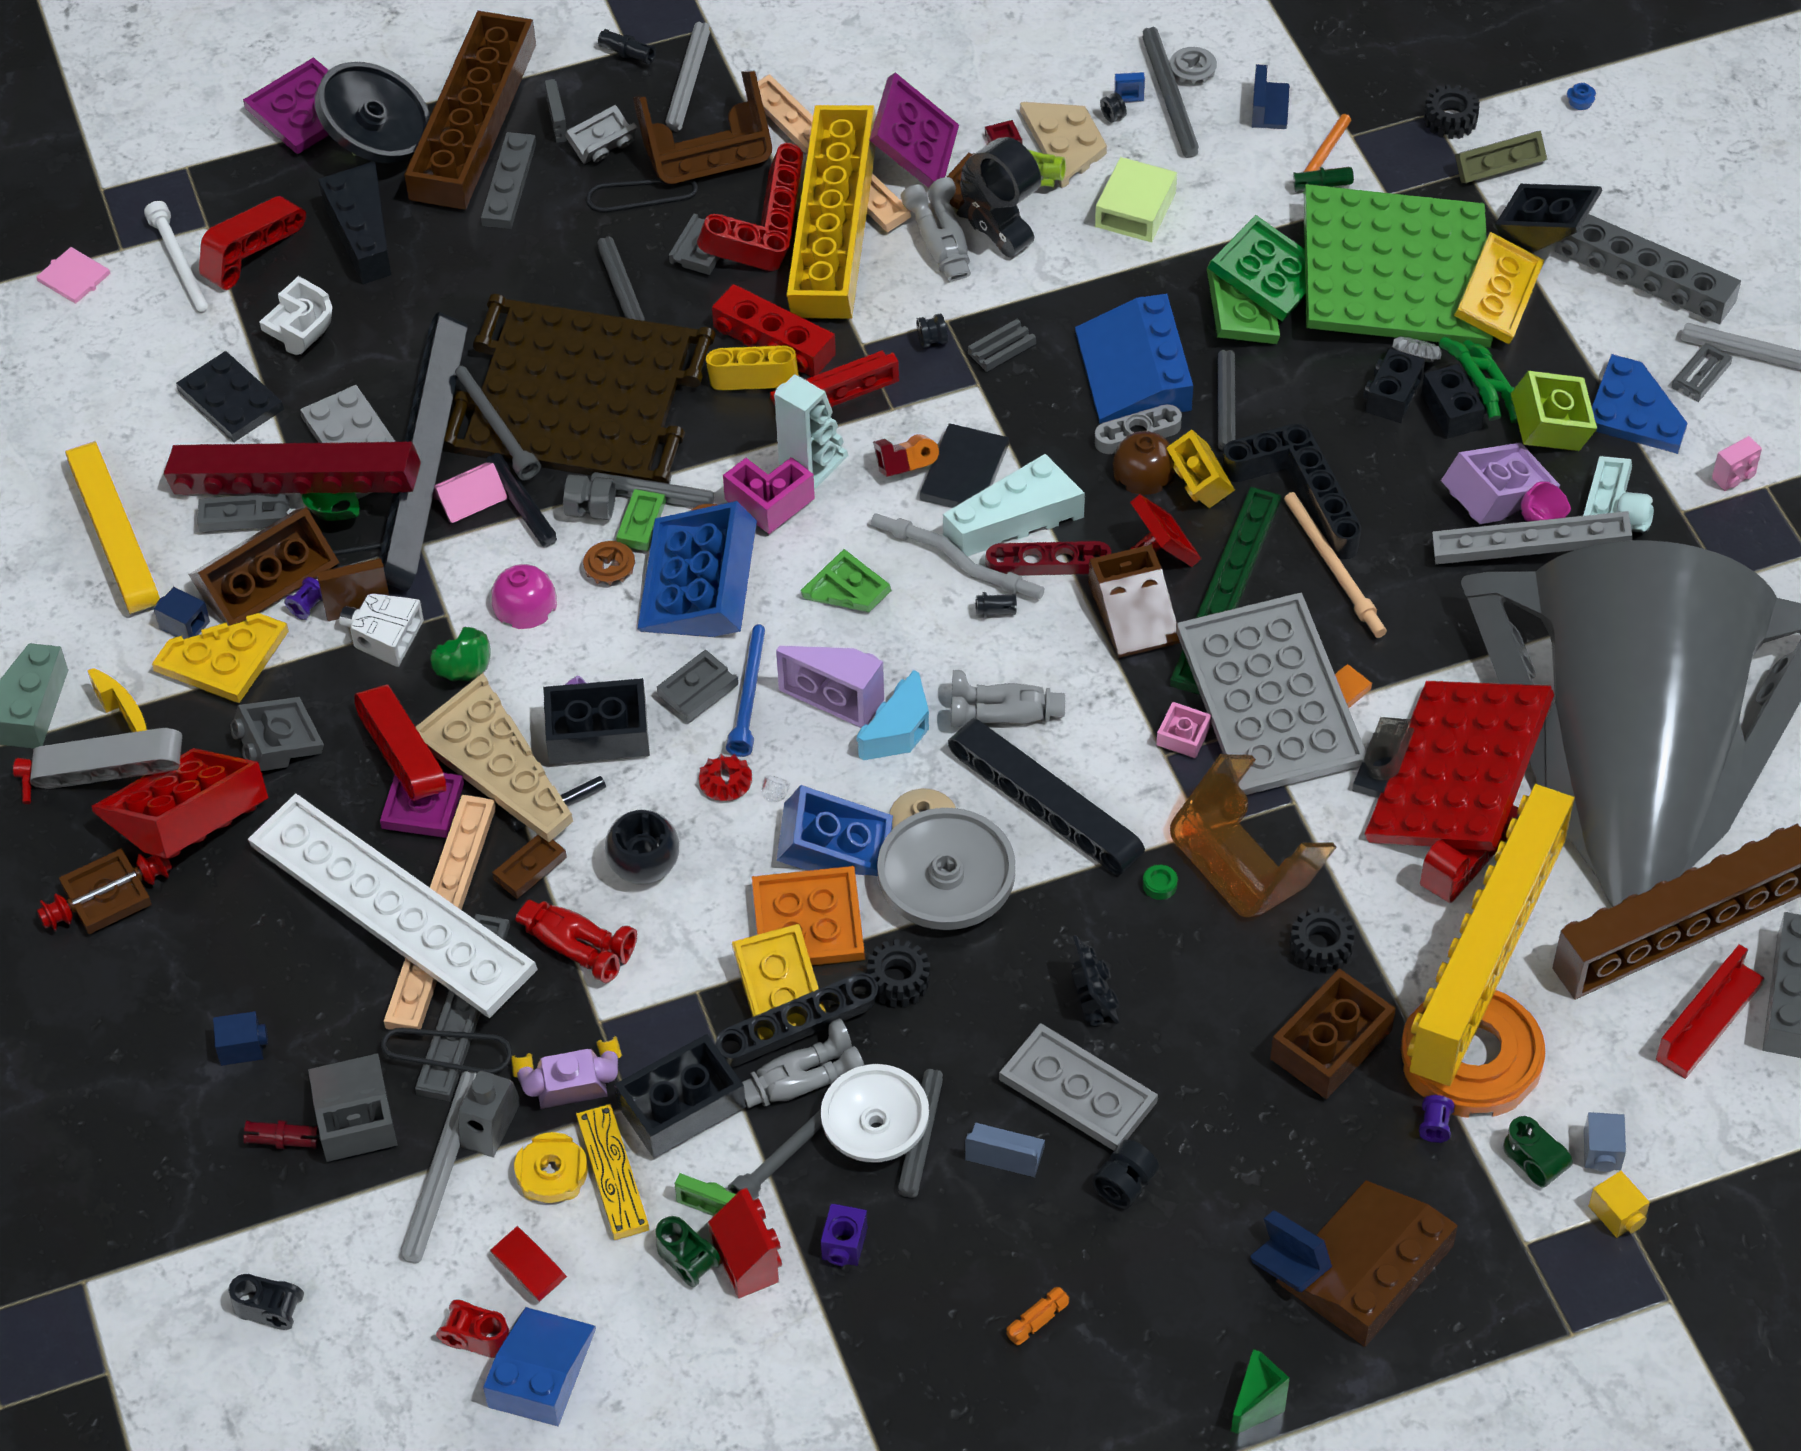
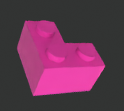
M792 457L770 474L765 473L747 458H744L723 474L725 500L728 503L738 501L757 520L756 525L768 534L815 499L814 474Z

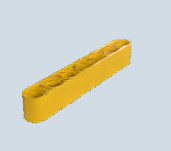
M96 441L66 450L65 453L71 471L129 614L156 606L160 599L157 588Z

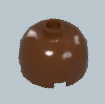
M1139 431L1128 435L1117 446L1113 460L1115 480L1118 484L1120 480L1122 484L1126 485L1127 491L1135 494L1148 495L1162 491L1163 486L1167 485L1169 481L1170 484L1174 481L1176 473L1173 469L1174 461L1166 449L1171 444L1165 437L1156 432Z

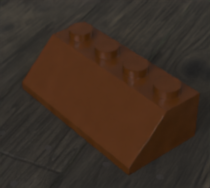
M304 507L294 510L188 575L205 603L224 623L227 622V625L230 626L247 620L246 616L260 612L301 587L302 581L306 577L315 578L318 572L332 568L339 561L308 508Z

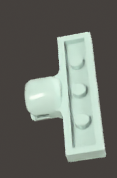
M1599 456L1583 516L1628 511L1631 531L1643 533L1649 530L1652 523L1654 509L1651 503L1653 499L1648 494L1626 492L1632 470L1631 459Z

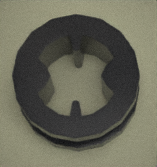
M1118 93L1110 94L1109 98L1107 96L1101 98L1100 107L1102 113L1110 123L1115 122L1117 117L1124 118L1127 115L1126 105Z

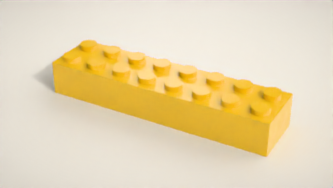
M815 105L787 290L790 312L802 318H853L876 146L869 141L876 119L874 105Z

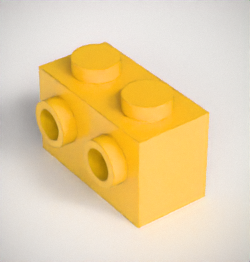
M1192 429L1166 448L1174 461L1173 469L1181 479L1184 478L1187 486L1185 489L1194 502L1200 500L1208 508H1211L1235 491L1208 443Z

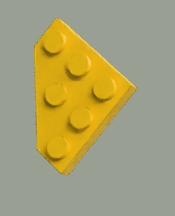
M256 613L246 616L247 621L228 626L226 622L202 629V634L186 639H183L182 636L175 637L167 641L152 662L154 672L240 703L289 632L288 625L280 620Z

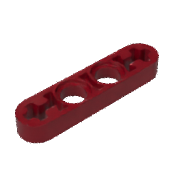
M1100 541L998 543L987 549L985 565L987 568L1004 574L1012 572L1020 576L1089 574V559L1094 558L1093 555L1104 556L1112 554V551L1106 543ZM1033 554L1039 556L1041 560L1032 564L1026 562L1024 558L1027 555ZM1060 554H1069L1073 557V560L1063 563L1058 561L1056 557ZM1079 555H1083V561H1079ZM1014 556H1018V562H1014ZM1002 557L1003 562H997V558Z

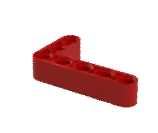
M783 143L778 147L769 169L760 226L720 214H710L706 217L698 236V247L707 254L769 271L779 269L790 245L803 161L802 150L792 143Z

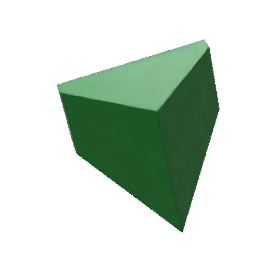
M1253 1349L1233 1413L1231 1432L1237 1434L1285 1412L1290 1377L1261 1351Z

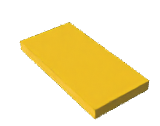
M1490 232L1454 316L1510 344L1545 260Z

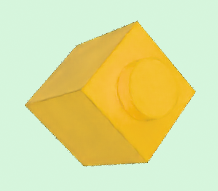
M1621 1170L1593 1188L1588 1207L1612 1234L1618 1238L1627 1231L1630 1233L1636 1232L1645 1224L1650 1202Z

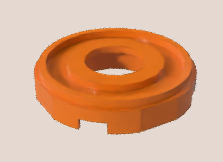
M1498 990L1495 991L1478 1027L1494 1034L1499 1039L1501 1051L1497 1058L1488 1064L1479 1066L1462 1062L1451 1086L1409 1072L1412 1057L1407 1056V1051L1412 1037L1416 1035L1411 1033V1028L1417 1013L1424 1014L1426 1010L1423 1007L1424 1002L1408 1017L1405 1023L1400 1050L1404 1063L1403 1071L1408 1082L1424 1098L1430 1095H1441L1451 1099L1455 1105L1452 1115L1469 1118L1470 1113L1492 1112V1117L1502 1115L1515 1109L1539 1083L1545 1060V1042L1542 1031L1532 1014L1507 994Z

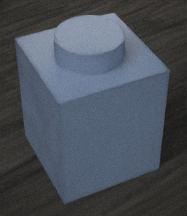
M1588 1112L1584 1127L1585 1168L1596 1169L1601 1172L1621 1170L1626 1154L1625 1114Z

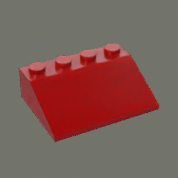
M193 748L180 756L179 769L145 775L91 807L93 813L143 852L168 859L179 855L181 849L188 845L203 841L206 835L215 829L231 824L232 819L255 810L259 803L268 799V794L259 762Z

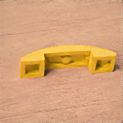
M95 668L87 670L93 690L105 712L108 713L119 708L132 732L147 730L143 715L128 691L104 672Z

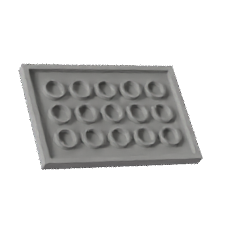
M1302 592L1176 624L1177 635L1208 714H1211V724L1239 797L1359 767L1362 762L1368 761V755Z

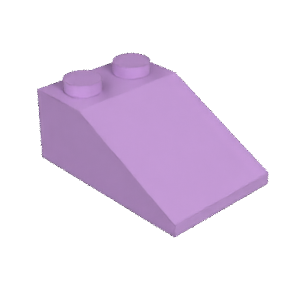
M1522 443L1459 452L1441 480L1449 489L1450 494L1460 501L1469 511L1471 518L1479 524L1501 521L1521 510L1523 496L1537 482L1548 481L1558 488L1560 487V484Z
M779 646L776 650L779 691L860 728L865 724H869L876 714L878 707L884 702L883 661L873 654L863 653L854 648Z

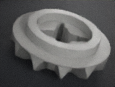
M1186 47L1172 55L1170 66L1174 77H1180L1182 83L1189 80L1194 85L1198 80L1205 83L1208 77H1214L1217 61L1214 55L1206 49ZM1198 63V67H1194L1193 69L1188 68V66L1192 67Z
M1402 336L1394 339L1392 347L1398 351L1424 358L1425 362L1441 359L1442 350L1435 344Z

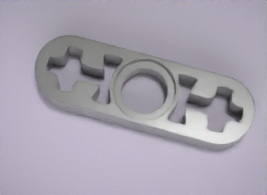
M1166 404L1102 423L1095 430V447L1098 451L1105 454L1115 453L1117 446L1123 439L1134 433L1130 428L1135 425H1141L1147 429L1146 431L1156 432L1165 438L1173 436L1181 429V411L1173 405Z

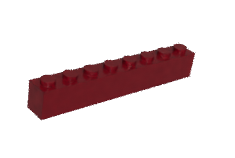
M413 442L173 445L164 476L173 493L181 495L413 492L421 461Z

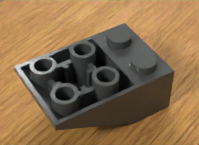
M378 1053L308 1069L320 1139L327 1162L398 1145Z

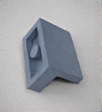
M975 1123L972 1133H968L966 1136L965 1160L1035 1177L1045 1147V1140Z

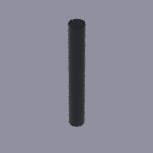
M598 776L560 796L565 804L570 806L606 788V784L603 778ZM516 817L510 819L515 831L527 827Z

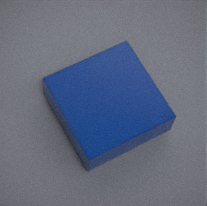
M1144 72L1115 74L1114 93H1118L1124 102L1144 101Z

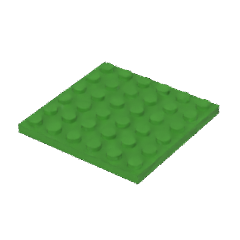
M1305 185L1303 200L1307 328L1395 338L1402 336L1433 342H1440L1443 337H1448L1460 343L1470 340L1484 347L1491 346L1493 341L1492 335L1454 316L1487 238L1484 203Z

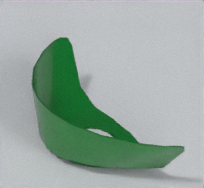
M355 493L302 494L303 503L319 519L338 521L355 518L359 515V501ZM347 500L350 502V507L346 511L332 512L333 506L339 501Z

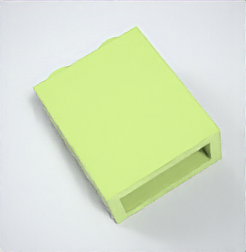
M1120 157L1096 204L1095 227L1152 243L1176 194L1177 172Z

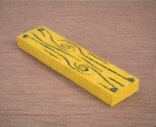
M611 1104L576 1113L614 1240L649 1231L648 1220Z

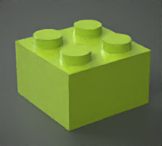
M1528 371L1511 393L1524 445L1580 451L1597 430L1583 377Z

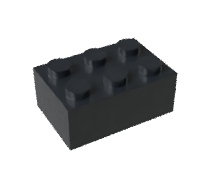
M643 678L543 687L545 735L549 764L650 756Z
M708 1034L614 1084L618 1108L653 1158L746 1108L743 1083Z

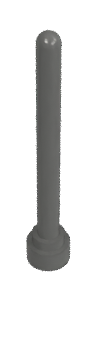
M458 366L455 370L456 376L513 457L512 468L521 480L534 477L541 469L540 462L533 453L523 451L467 368Z
M821 1109L753 1173H746L744 1176L739 1175L728 1185L729 1192L737 1194L740 1190L748 1188L752 1199H757L761 1190V1184L823 1127Z

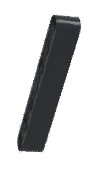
M971 719L948 739V747L960 761L1110 872L1121 875L1144 854L1145 847L1142 841L1132 831L978 719Z

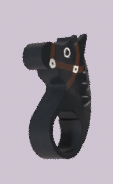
M998 138L970 156L965 162L961 174L960 187L964 204L956 212L957 216L968 219L974 230L977 229L988 235L999 250L1010 258L1034 241L1033 231L1021 218L1017 207L1019 202L1038 190L1041 185L1040 169L1029 150L1013 138Z

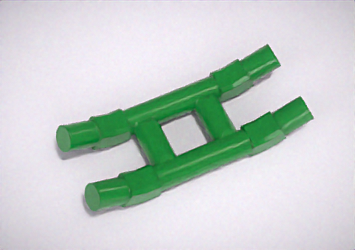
M1443 337L1439 342L1440 348L1446 350L1461 363L1476 385L1483 399L1484 406H1486L1489 420L1493 421L1501 418L1497 392H1500L1508 409L1511 423H1518L1511 396L1515 388L1510 385L1494 362L1490 351L1486 347L1475 344L1470 340L1460 343L1448 337ZM1481 370L1486 371L1490 378H1485Z

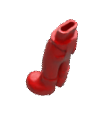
M529 899L519 910L515 918L516 922L526 926L527 933L536 936L545 946L572 959L584 968H592V974L595 979L603 983H609L616 978L620 970V963L626 964L637 942V930L631 926H622L612 935L611 932L603 928L601 929L583 915L563 907L549 905L545 901L539 904ZM577 939L582 940V941H584V942H586V943L592 945L594 948H592V947H590V946H587V945L581 943V942L578 941Z

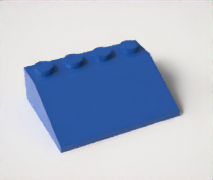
M1167 294L1135 298L1075 327L1099 424L1166 404L1177 407L1181 412L1192 411L1193 383Z
M738 501L655 518L637 628L640 632L706 637L741 632L757 520Z

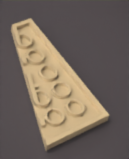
M484 673L416 726V729L434 757L458 775H462L466 781L490 799L495 800L498 805L546 841L550 842L573 822L572 813L555 786H552L545 770L540 762H537L530 746L511 716L503 708L496 692H493Z

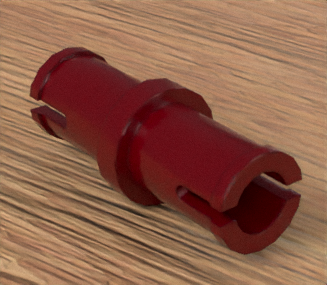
M247 1120L245 1122L244 1131L259 1132V1134H244V1144L276 1145V1149H284L285 1146L317 1149L319 1138L304 1137V1135H319L317 1125H290L285 1120H279L278 1124Z

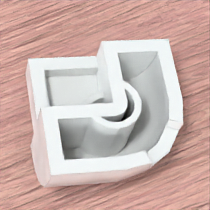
M298 276L278 294L280 304L259 322L262 331L282 341L285 344L286 351L294 355L302 354L322 336L330 325L332 317V304L329 295L318 286Z

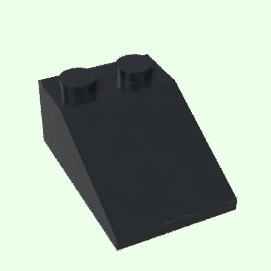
M1520 183L1495 223L1500 237L1530 253H1534L1577 233L1603 190L1601 186Z

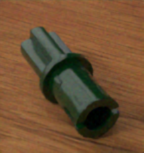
M1320 167V170L1294 172L1295 192L1304 190L1306 184L1327 187L1351 185L1354 182L1352 167H1342L1324 170L1323 167Z

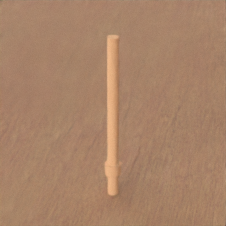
M1294 492L1287 494L1284 501L1355 605L1354 611L1359 619L1367 623L1376 638L1384 636L1387 630L1376 615L1377 609L1372 601L1364 597Z

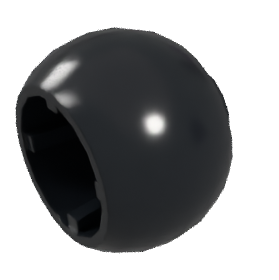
M634 810L621 815L608 830L605 839V854L612 870L622 879L635 884H649L664 878L674 867L679 856V839L671 822L661 814L651 810Z

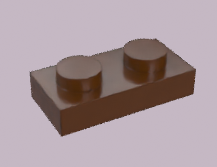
M536 835L492 872L493 878L499 885L518 899L567 858L566 850L553 839L548 842L540 835Z

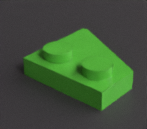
M845 549L801 589L802 596L806 600L870 612L892 591L887 581Z

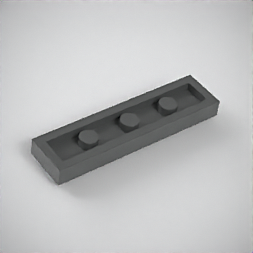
M506 132L482 212V226L512 229L536 147L535 135Z

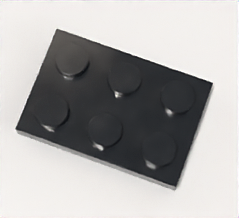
M224 351L176 382L178 391L233 442H236L284 410L282 401L227 351Z

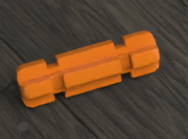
M1054 1287L1046 1294V1299L1041 1298L1020 1316L1021 1320L1016 1319L1006 1328L1008 1338L1014 1344L1021 1345L1029 1338V1333L1034 1334L1055 1316V1311L1060 1312L1069 1304V1297L1066 1292L1060 1287Z

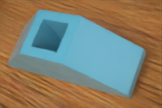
M913 670L906 680H900L893 696L888 702L881 703L870 724L862 726L856 738L859 758L869 760L909 753L929 730V709L919 672Z

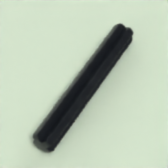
M499 453L488 456L486 462L494 463L508 498L537 540L544 547L554 544L557 541L556 532L503 456Z

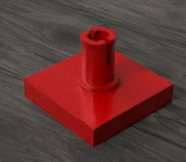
M1141 494L1130 502L1150 531L1130 549L1152 544L1155 553L1160 548H1163L1191 567L1201 560V557L1170 513Z

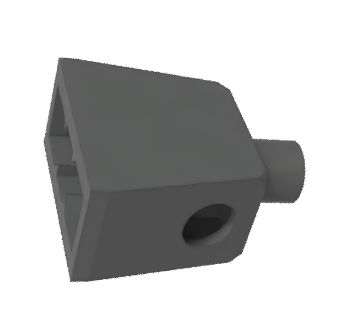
M485 1071L477 1073L458 1113L460 1145L462 1148L494 1158L521 1103V1099L511 1080Z

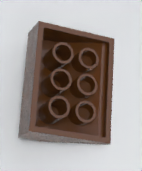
M1366 1180L1316 1235L1324 1240L1332 1267L1302 1292L1296 1291L1279 1279L1276 1280V1283L1362 1346L1366 1347L1454 1247L1458 1225L1429 1204Z

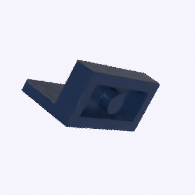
M1256 64L1252 128L1287 129L1290 85L1288 83L1267 82L1268 65Z
M1275 1210L1264 1218L1270 1240L1251 1255L1253 1264L1298 1292L1304 1291L1332 1267L1324 1240Z

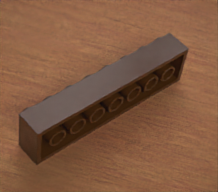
M477 10L406 170L405 180L409 200L467 209L536 47L533 19Z
M1797 823L1786 829L1778 828L1760 841H1750L1729 855L1721 854L1715 857L1709 864L1698 869L1697 867H1692L1686 870L1678 878L1669 882L1666 880L1661 881L1647 892L1640 895L1632 894L1616 906L1601 908L1585 920L1568 923L1560 931L1552 969L1574 1000L1801 897V827Z

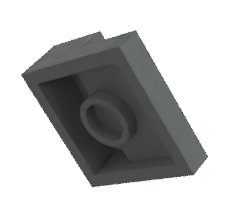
M300 697L238 705L235 717L230 724L233 738L241 739L243 743V758L259 762L261 771L286 768L290 758L321 754L324 743Z

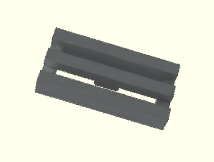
M555 79L545 80L547 104L556 142L567 141L565 137L567 131L566 120L557 81Z
M1017 318L969 345L968 354L988 372L1035 345L1036 336L1033 333L1029 335V329L1026 326L1021 327V321ZM1022 338L1021 340H1019V341H1017L1016 343H1014V344L1010 345L1009 347H1007V345H1009V344L1013 343L1014 341H1016V340ZM997 352L995 355H993V356L987 358L986 360L984 359V358L990 356L991 354Z
M1705 343L1673 380L1672 388L1675 390L1682 388L1684 395L1689 396L1691 393L1694 395V400L1699 402L1731 365L1733 357ZM1711 354L1712 357L1702 366L1690 382L1686 381L1705 357ZM1720 359V363L1714 368V370L1703 381V383L1699 387H1697V385L1702 381V379L1707 375V373Z

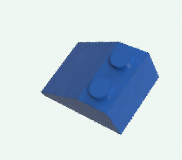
M800 785L784 802L776 861L806 871L854 866L856 875L878 876L879 851L885 838L892 830L893 815Z
M525 1307L497 1352L483 1389L488 1408L559 1427L596 1326Z

